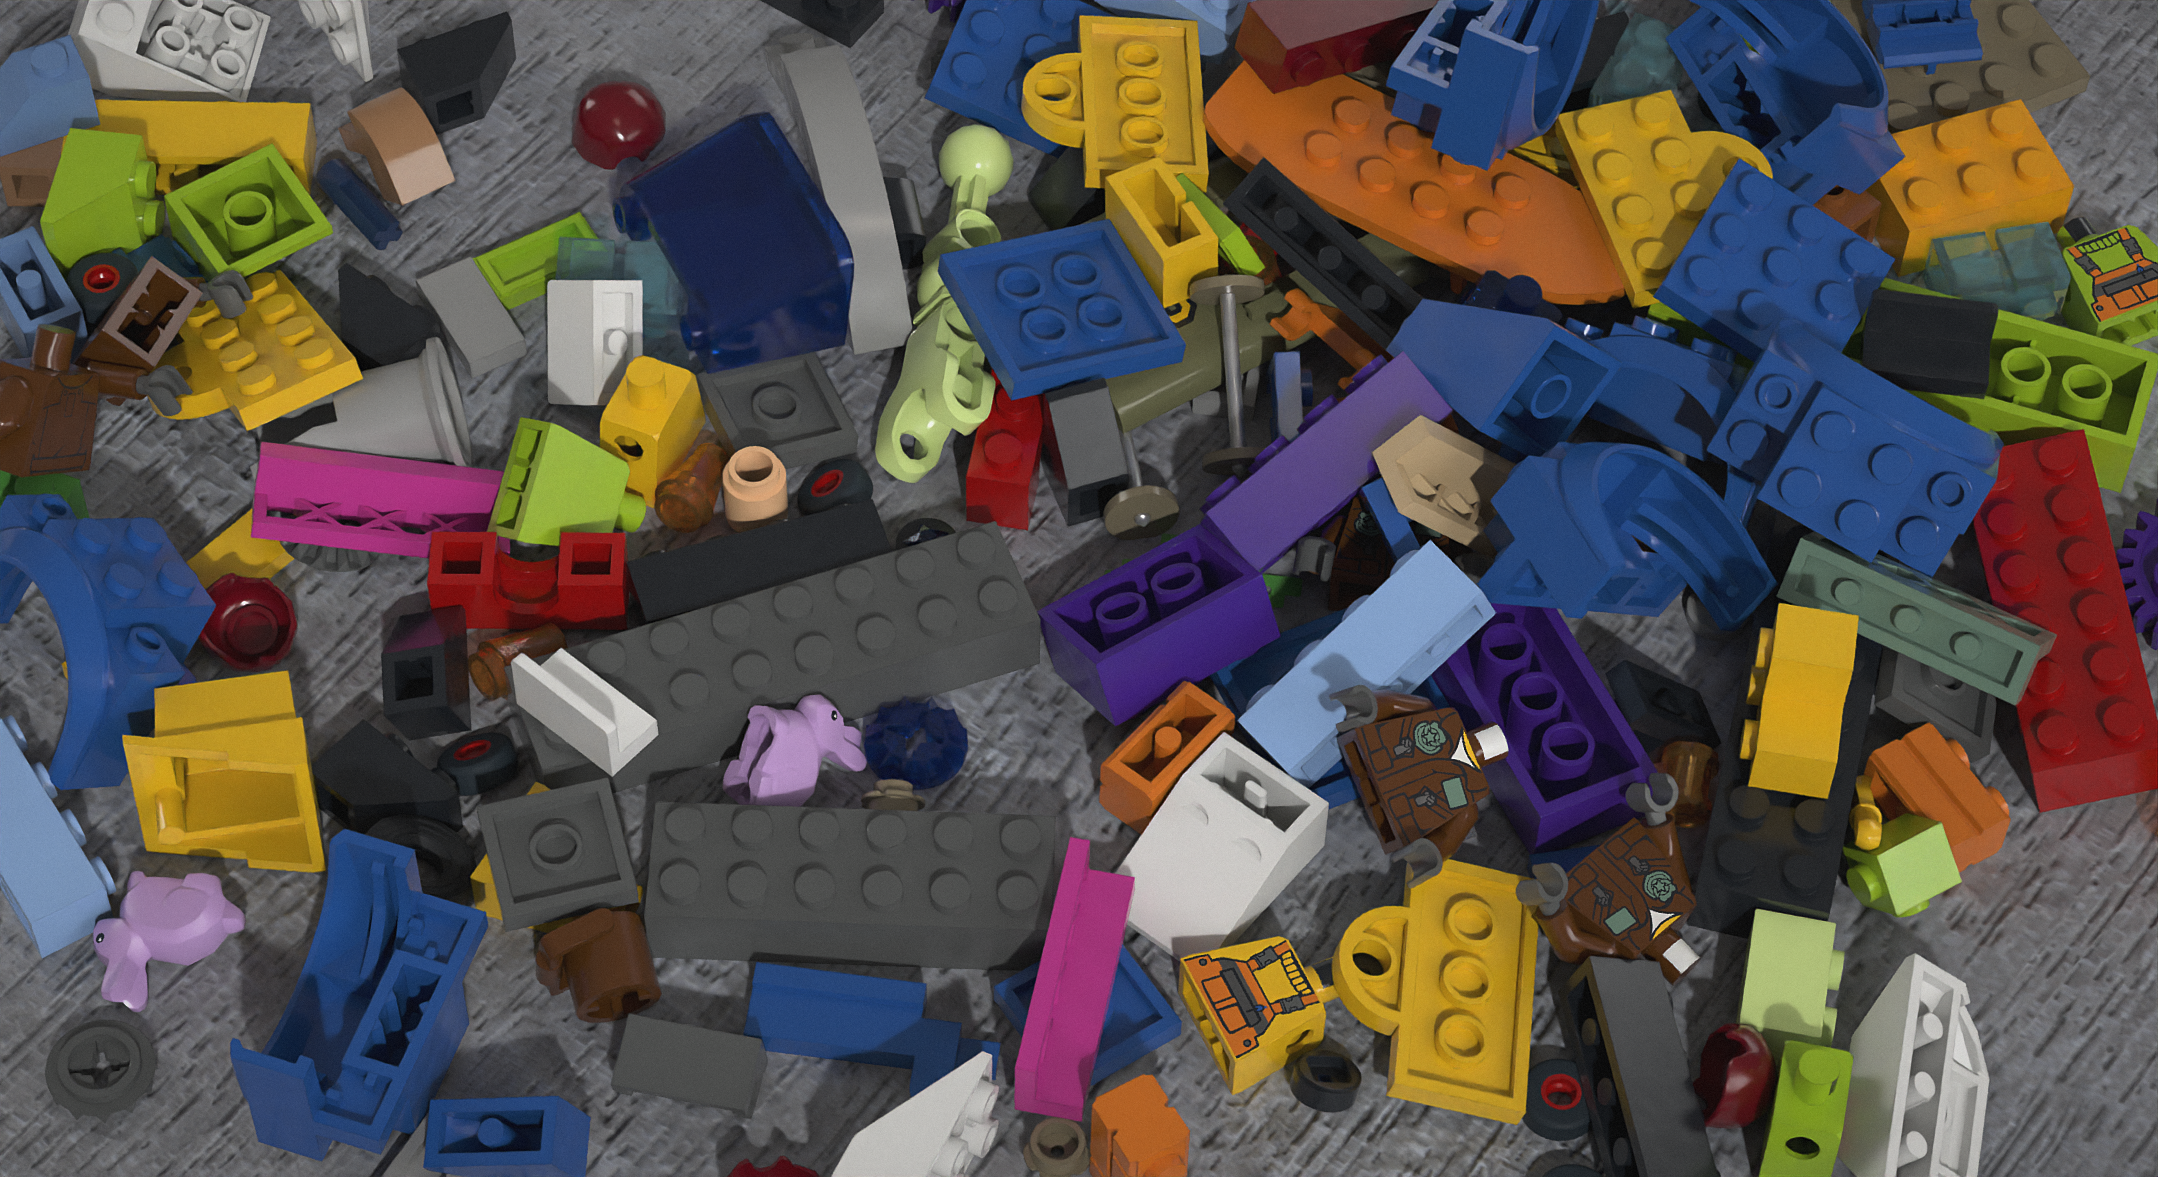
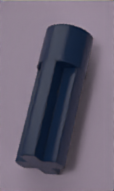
M333 159L320 168L316 175V184L377 250H384L390 241L399 240L403 233L398 226L400 222L343 159Z

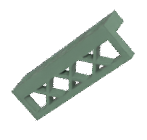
M1816 531L1800 538L1777 594V597L1796 606L1858 615V634L2013 705L2021 701L2038 660L2050 653L2057 634L1879 554H1876L1870 563Z

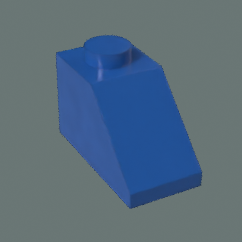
M559 1096L430 1100L423 1168L428 1171L463 1177H586L591 1117Z

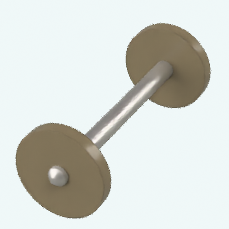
M1225 274L1198 280L1189 287L1190 299L1193 302L1205 305H1220L1231 445V448L1205 454L1202 457V470L1216 475H1238L1241 478L1244 474H1251L1248 468L1255 462L1254 458L1265 448L1246 447L1236 304L1256 300L1262 297L1265 291L1264 281L1261 278L1250 275Z
M1118 428L1128 469V489L1115 495L1106 504L1103 511L1106 529L1111 535L1123 540L1159 536L1172 528L1179 518L1180 510L1177 498L1166 488L1150 485L1143 486L1132 431L1123 434Z

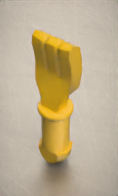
M1858 775L1848 821L1854 829V844L1862 850L1869 851L1878 848L1880 845L1882 814L1879 808L1875 806L1870 789L1872 778L1867 775Z

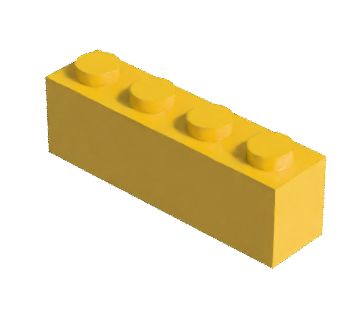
M95 100L100 125L86 130L142 135L147 160L153 161L156 165L155 195H166L270 144L275 146L306 191L311 195L317 138L310 103H290L284 101L270 103ZM67 135L63 138L61 154L66 142Z

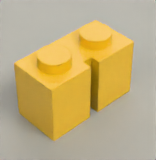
M1161 156L1105 177L1106 219H1110L1164 308L1189 299V287L1192 283L1201 279L1218 276V237L1192 201L1186 203L1185 190Z

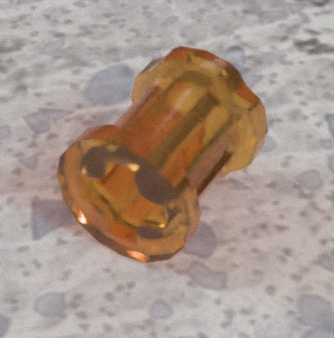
M1677 741L1670 743L1663 750V769L1666 771V774L1674 778L1679 791L1675 806L1665 813L1673 815L1675 826L1695 828L1704 825L1710 820L1712 804L1709 798H1707L1710 780L1718 775L1720 764L1718 753L1702 743Z

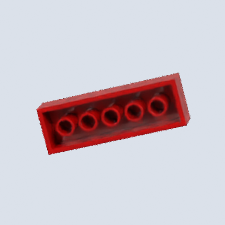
M2081 429L2003 446L2000 453L1997 480L1974 516L1972 525L1991 605L2057 634L2050 653L2038 660L2021 701L2014 705L2039 813L2158 789V719L2085 431Z

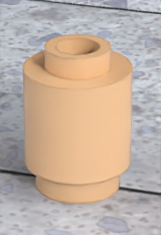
M760 446L745 447L734 453L723 471L725 516L728 524L736 532L740 533L764 527L779 519H787L786 470L782 462L772 451Z

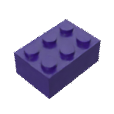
M1200 524L1037 611L1055 672L1115 727L1127 720H1132L1145 714L1149 708L1164 701L1183 681L1191 682L1197 686L1209 675L1237 660L1252 656L1259 648L1281 637L1263 575Z

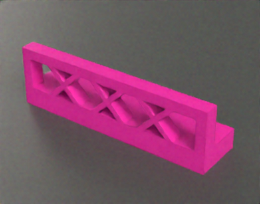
M261 442L253 492L251 538L429 559L432 532H487L504 471ZM267 510L293 513L298 518L288 519L267 516ZM337 520H353L359 522L362 526L342 525ZM401 528H420L426 533L423 535L406 533ZM497 536L500 549L510 556V539Z
M1070 837L1015 1065L1014 1109L1082 1122L1135 892V877L1089 869L1090 840Z

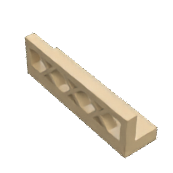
M1422 415L1418 416L1372 452L1400 514L1495 559L1498 552L1483 529L1498 513L1490 500L1504 485L1509 472L1517 464Z

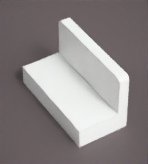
M550 280L547 285L548 401L550 404L608 405L626 373L627 366L635 357L643 355L642 280Z
M560 648L541 666L524 653H520L511 661L517 704L612 777L658 736V726L655 718L564 649Z

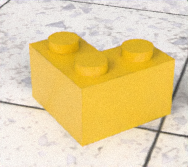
M1779 603L1773 629L1760 628L1755 664L1751 666L1746 695V704L1758 706L1756 720L1745 719L1739 751V758L1751 760L1749 787L1828 799L1838 760L1843 707L1854 667L1858 615Z

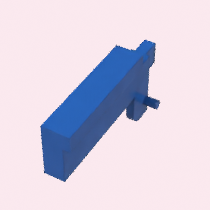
M756 962L752 981L753 988L743 1036L762 1039L765 1051L911 1069L910 1098L982 1051L992 1055V1080H996L1001 1042L962 1038V1023L924 1018L927 1006V983Z

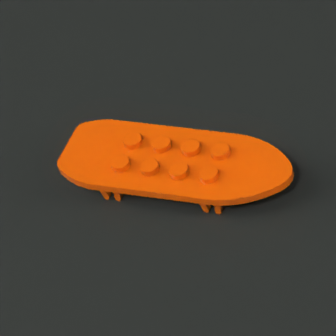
M1243 60L1206 103L1203 123L1207 133L1218 148L1240 168L1250 173L1264 157L1326 212L1449 271L1451 290L1454 293H1461L1467 285V280L1473 282L1476 289L1472 299L1476 304H1482L1491 290L1525 300L1566 305L1608 303L1621 299L1627 294L1581 191L1557 176L1510 153H1506L1502 160L1496 158L1488 171L1474 165L1461 164L1451 156L1431 148L1435 136L1434 132L1422 131L1414 127L1410 122L1391 115L1395 102L1394 98L1344 74L1314 82L1309 86L1296 87L1273 94L1249 64Z

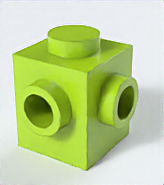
M1905 813L1882 825L1881 840L1878 848L1869 851L1862 850L1854 844L1855 840L1843 845V851L1850 868L1847 870V881L1855 897L1863 906L1892 914L1894 917H1907L1925 910L1930 905V898L1962 882L1943 824L1940 821Z

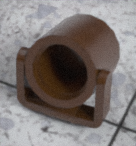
M607 908L596 909L547 933L539 941V951L536 954L537 980L540 984L547 987L552 996L570 990L575 1013L582 1021L604 1023L628 1018L629 1014L636 1015L649 1009L659 1001L662 995L644 925L640 915L631 911H611Z

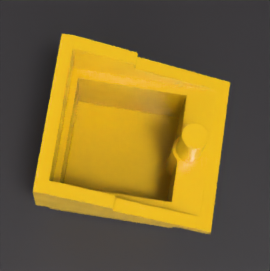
M289 671L155 688V737L122 735L146 852L247 860L248 868L310 873L326 871L322 824L303 717L297 718Z

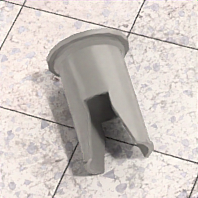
M438 337L426 339V349H423L417 358L362 371V380L256 427L260 443L269 442L475 468L472 443L460 392L446 350ZM258 461L250 466L254 480L256 479Z

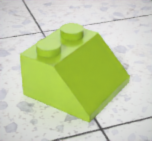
M76 128L69 129L40 220L46 248L65 282L72 267L88 256L99 253H112L117 248H120L127 255L152 240V237L162 234L165 221V206L163 201L156 200L154 191L156 185V165L153 161L147 160L142 135Z
M273 144L267 145L164 195L173 240L198 265L199 273H202L208 283L217 275L228 270H235L244 278L333 234L332 225Z

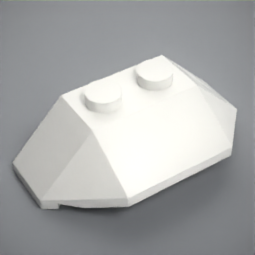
M1916 953L1905 958L1851 1037L1849 1052L1854 1055L1843 1132L1837 1157L1856 1177H1977L1989 1075L1978 1031L1965 1005L1970 1003L1966 983Z

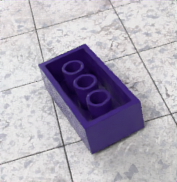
M1404 351L1389 363L1381 354L1352 378L1353 382L1344 389L1349 396L1339 403L1333 395H1330L1303 418L1304 422L1296 429L1300 436L1292 443L1282 435L1254 458L1255 462L1248 468L1252 476L1241 484L1236 476L1233 475L1215 489L1205 499L1206 503L1199 509L1204 514L1200 525L1263 574L1296 547L1300 538L1313 533L1353 500L1362 487L1382 476L1372 454L1374 450L1420 415L1441 425L1453 411Z
M1490 603L1496 614L1441 664L1431 676L1449 706L1454 707L1459 713L1466 731L1490 721H1494L1502 730L1508 745V757L1483 767L1482 770L1490 789L1529 854L1558 851L1622 826L1634 817L1636 819L1645 817V812H1637L1628 805L1626 791L1632 783H1646L1652 798L1653 790L1649 782V776L1651 773H1658L1558 610L1556 608Z

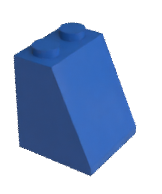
M1429 299L1421 300L1413 313L1402 323L1398 334L1386 349L1394 358L1404 351L1442 398L1477 430L1527 456L1541 457L1547 450L1556 446L1559 441L1565 442L1623 364L1613 355L1547 318Z

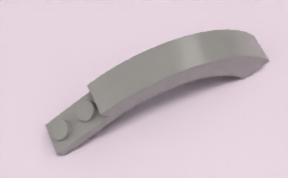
M794 33L783 36L779 39V45L765 47L767 67L791 108L809 161L832 261L844 337L854 355L907 345L908 338L913 329L898 243L874 140L850 66L839 44L828 46L822 37L814 38V35L811 33Z

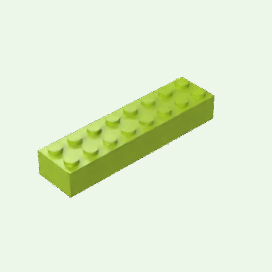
M1884 278L1878 288L1881 290L1961 299L1889 278ZM1662 302L1650 305L1647 318L1679 329L1677 342L1691 346L1695 337L1731 348ZM1868 307L1841 352L1859 364L1861 335ZM1998 309V318L1990 343L1989 384L1984 399L1911 390L1906 391L1986 432H1989L1990 429L1995 431L2004 443V446L2084 429L2098 486L2121 493L2158 371V353ZM1738 352L1734 363L1745 366L1750 371L1754 362Z

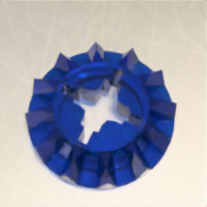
M904 696L898 706L890 709L881 706L877 718L872 724L866 725L865 757L871 770L881 780L894 779L906 781L913 785V790L935 788L952 779L962 768L968 753L967 728H963L959 722L955 709L945 710L938 707L932 697L926 703H912ZM924 728L927 743H920L917 750H913L911 757L907 758L905 738H911L915 731Z

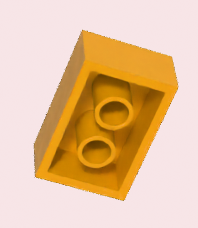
M2019 99L1891 134L1906 157L1866 189L1868 193L1882 203L1874 236L1882 250L1895 258L1892 267L1897 276L1901 277L2058 233L2064 224L2074 184L2023 101Z

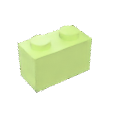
M1755 909L1746 946L1736 1023L1749 1025L1763 1035L1770 1047L1776 1065L1778 1064L1785 1041L1795 1040L1831 1048L1836 1025L1837 1008L1825 1006L1827 989L1838 991L1845 955L1844 951L1833 949L1836 923Z

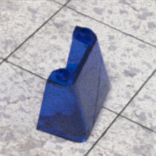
M761 111L741 115L621 186L619 197L614 198L612 203L615 225L621 234L627 233L634 243L647 242L653 235L688 296L687 314L682 315L680 318V332L683 343L689 352L695 351L707 374L845 345L854 280V259L850 242L774 117L769 112Z

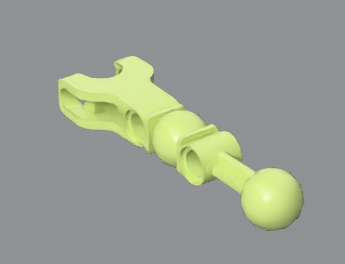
M978 124L961 127L948 135L938 154L943 182L953 191L948 224L926 244L923 250V261L925 264L922 266L921 276L916 283L920 310L913 318V324L917 328L908 338L901 376L880 417L875 446L878 463L891 475L908 483H917L937 465L944 442L952 428L964 436L969 435L987 419L991 412L996 381L990 373L983 370L985 354L939 276L938 266L940 254L1001 242L1000 232L991 218L986 215L988 197L1003 190L1013 172V156L1009 142L992 127ZM903 434H909L916 438L913 459H910L903 452L900 443V436Z

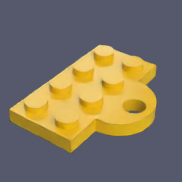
M1079 15L1078 53H1064L1046 58L1034 65L1026 74L1021 100V110L1025 121L1035 132L1052 142L1083 148L1085 188H1105V177L1161 156L1175 178L1183 173L1203 193H1206L1209 171L1206 130L1203 123L1204 103L1198 22L1192 20ZM1042 97H1057L1062 100L1050 101Z
M1672 90L1562 113L1556 119L1555 132L1633 309L1661 303L1653 297L1716 195L1725 180V176L1728 175L1739 158L1773 179L1772 169L1768 160L1750 142L1724 132L1699 131L1691 133Z
M277 270L273 273L262 272L254 274L245 279L253 299L243 301L246 310L241 315L233 318H223L214 300L207 301L203 308L192 309L175 335L179 345L165 352L150 372L152 373L161 366H174L192 389L193 393L191 395L181 394L175 397L182 408L178 414L164 416L148 395L147 397L153 411L159 416L168 419L184 420L199 418L229 408L246 431H249L362 380L363 377L352 353L281 270Z
M1448 859L1443 863L1442 870L1438 875L1410 889L1406 883L1413 879V870L1407 862L1403 906H1383L1363 913L1349 925L1339 941L1332 960V978L1337 994L1348 1011L1361 1023L1374 1031L1391 1036L1386 1096L1517 1125L1526 1113L1538 923L1532 918V915L1538 905L1527 906L1522 904L1517 899L1516 887L1520 881L1533 878ZM1356 953L1372 955L1382 965L1384 974L1379 976L1365 974L1355 965L1352 955Z

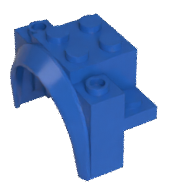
M1439 0L1390 68L1386 86L1397 90L1391 115L1410 122L1414 127L1422 131L1434 132L1432 149L1451 156L1461 164L1474 165L1488 171L1496 158L1502 160L1508 150L1517 148L1545 134L1560 115L1584 60L1600 0ZM1508 16V19H1507V21H1506V23H1505V25H1504V28H1503V30H1502V32H1501L1503 22H1504L1505 18Z
M1689 0L1701 7L1665 38L1724 132L1738 136L1758 148L1770 164L1773 180L1811 205L1815 204L1836 185L1860 195L1906 157L1888 130V88L1882 70L1856 29L1829 0ZM1742 37H1743L1758 53H1756V52L1750 50V49L1748 48V46L1746 45V43L1744 42V40L1742 39Z
M1635 315L1632 325L1615 322L1610 336L1602 339L1601 336L1604 330L1568 317L1565 329L1613 355L1623 363L1586 413L1590 415L1589 418L1700 460L1726 466L1727 486L1724 501L1747 531L1758 502L1757 495L1762 482L1706 451L1738 396L1749 371V368L1734 363L1738 352L1715 342L1695 337L1691 346L1677 342L1679 329L1646 317L1642 318ZM1502 443L1498 453L1499 456L1515 464L1527 458V455Z
M1781 318L1749 371L1738 396L1706 451L1761 481L1762 484L1757 495L1759 500L1871 563L1880 549L1932 578L1959 533L1962 535L1965 533L1995 484L1998 475L2000 453L2004 443L1995 431L1990 429L1989 432L1976 428L1860 365L1810 333L1797 319Z
M1560 441L1541 457L1528 455L1525 460L1515 465L1509 472L1507 481L1490 500L1498 513L1483 531L1498 553L1495 556L1494 564L1477 583L1489 603L1561 609L1566 618L1582 619L1588 611L1659 617L1689 584L1717 626L1723 631H1736L1778 585L1745 527L1732 509L1704 480L1677 460L1657 450L1635 444L1611 442L1576 444ZM1633 536L1657 553L1643 552Z
M60 494L7 495L0 507V624L9 623L26 590L33 581L46 599L56 620L67 663L68 706L66 720L48 771L50 781L60 790L120 786L129 771L122 735L148 737L152 729H155V688L198 683L196 677L184 664V661L214 611L216 604L199 582L196 573L189 568L167 537L165 530L154 518L77 519L70 505Z
M343 829L331 839L329 844L327 887L319 922L307 959L288 1005L261 1053L243 1048L239 1039L232 1038L230 1042L233 1072L242 1094L249 1104L258 1142L318 1161H323L333 1140L381 1155L392 1130L412 1135L427 1115L430 1100H434L469 1025L462 981L488 928V921L485 911L424 894L422 892L415 849L347 829Z

